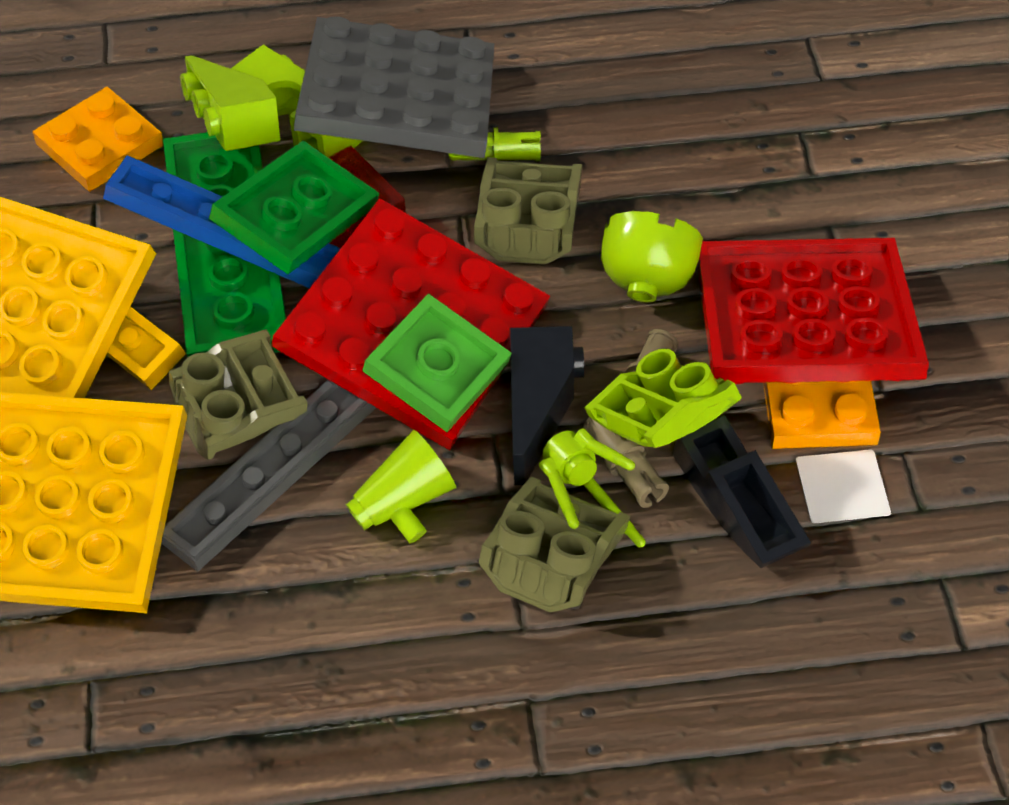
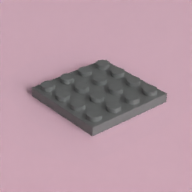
M337 16L329 18L317 17L296 109L294 131L484 158L488 137L495 43L484 42L476 37L455 38L442 36L430 30L415 32L395 29L393 26L384 23L369 25L350 22L346 18Z

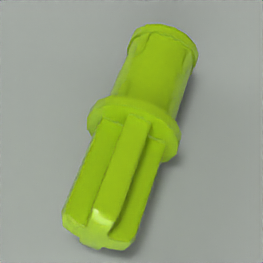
M493 127V132H488L484 158L448 153V156L451 160H487L489 157L497 158V161H540L541 133L540 131L498 132V127Z

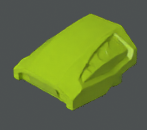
M658 349L644 356L639 361L635 372L621 373L584 408L590 418L609 431L641 446L657 448L695 432L716 419L742 399L734 382L724 381L721 378L716 379L706 363L694 362L683 366L680 364L674 351Z

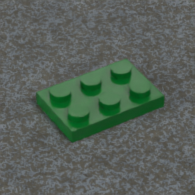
M303 140L213 203L209 219L289 275L366 215L376 204L380 193Z

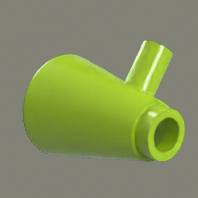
M413 430L353 495L354 499L345 505L364 531L372 525L377 526L391 519L409 544L419 540L427 531L411 509L446 494L457 487L449 471L435 451L417 431Z

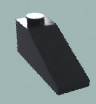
M572 326L510 328L514 486L524 485L543 454V449L554 435L574 399V378H584L583 347H573Z

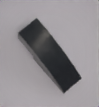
M725 415L714 419L695 432L676 440L672 454L687 479L723 529L760 568L809 547L811 541L756 450L747 453Z

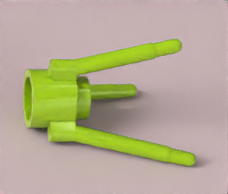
M584 428L578 430L577 433L566 430L553 436L543 449V460L539 463V468L549 478L562 513L571 529L579 527V520L564 483L574 486L584 485L604 509L619 514L622 511L593 478L597 471L595 454L628 471H632L635 468L634 461L595 440ZM629 520L625 534L637 547H644L646 544L645 539Z

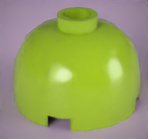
M628 211L614 214L610 217L609 225L607 223L605 225L602 240L601 260L604 270L610 279L618 287L627 291V296L633 300L654 302L657 297L668 296L684 288L694 275L703 237L696 228L675 218L674 227L658 223L660 214L653 212Z

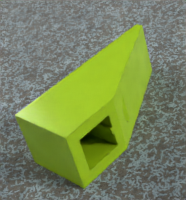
M192 55L185 56L187 73L180 75L184 98L186 101L191 100L193 102L197 118L204 119L209 136H215L225 151L280 141L276 96L262 79Z

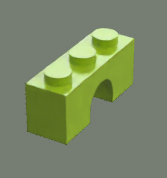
M263 44L231 68L262 79L276 96L278 116L289 114L294 146L304 140L336 163L363 141L294 131L295 114L305 70L294 64L286 55H280Z

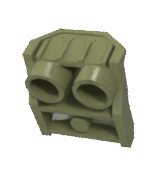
M488 157L480 187L478 210L474 225V243L498 261L547 265L572 250L575 215L581 188L582 164L562 166L497 161V158Z
M267 329L220 342L206 353H196L189 356L181 367L169 371V385L175 404L183 405L188 415L185 429L197 453L207 460L212 459L216 452L253 439L277 425L293 421L307 411L308 402L304 395H297L270 344L271 336Z
M531 476L508 502L495 528L483 543L479 565L500 592L551 613L580 606L586 590L598 569L623 537L628 527L630 515L622 512L616 514L569 495L579 520V527L571 529L562 513L553 488L541 484V480Z

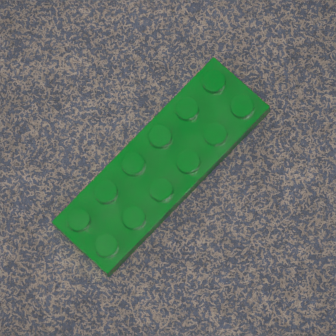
M208 132L163 139L167 173L222 197L263 169L259 145L225 151L217 138L209 136ZM173 229L187 357L196 353H206L220 342L267 329L271 336L270 344L272 346L273 335L286 320L280 276ZM272 347L274 353L280 352L279 350Z

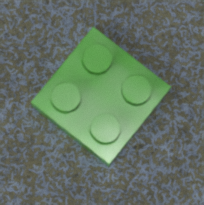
M427 294L369 355L364 362L363 372L441 429L448 432L507 366L512 353L433 296Z

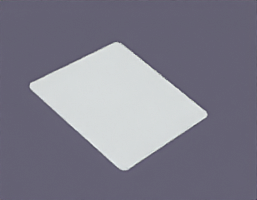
M873 450L800 456L796 458L812 523L881 517L891 514Z

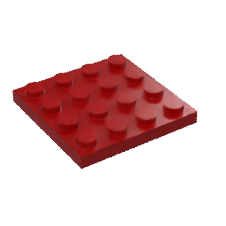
M380 198L275 332L272 347L450 451L503 370L453 427L446 432L364 373L365 360L427 294L433 296L510 352V328L533 327L547 307L550 295Z
M895 238L702 241L697 266L710 368L716 379L729 380L735 384L926 380L929 362Z

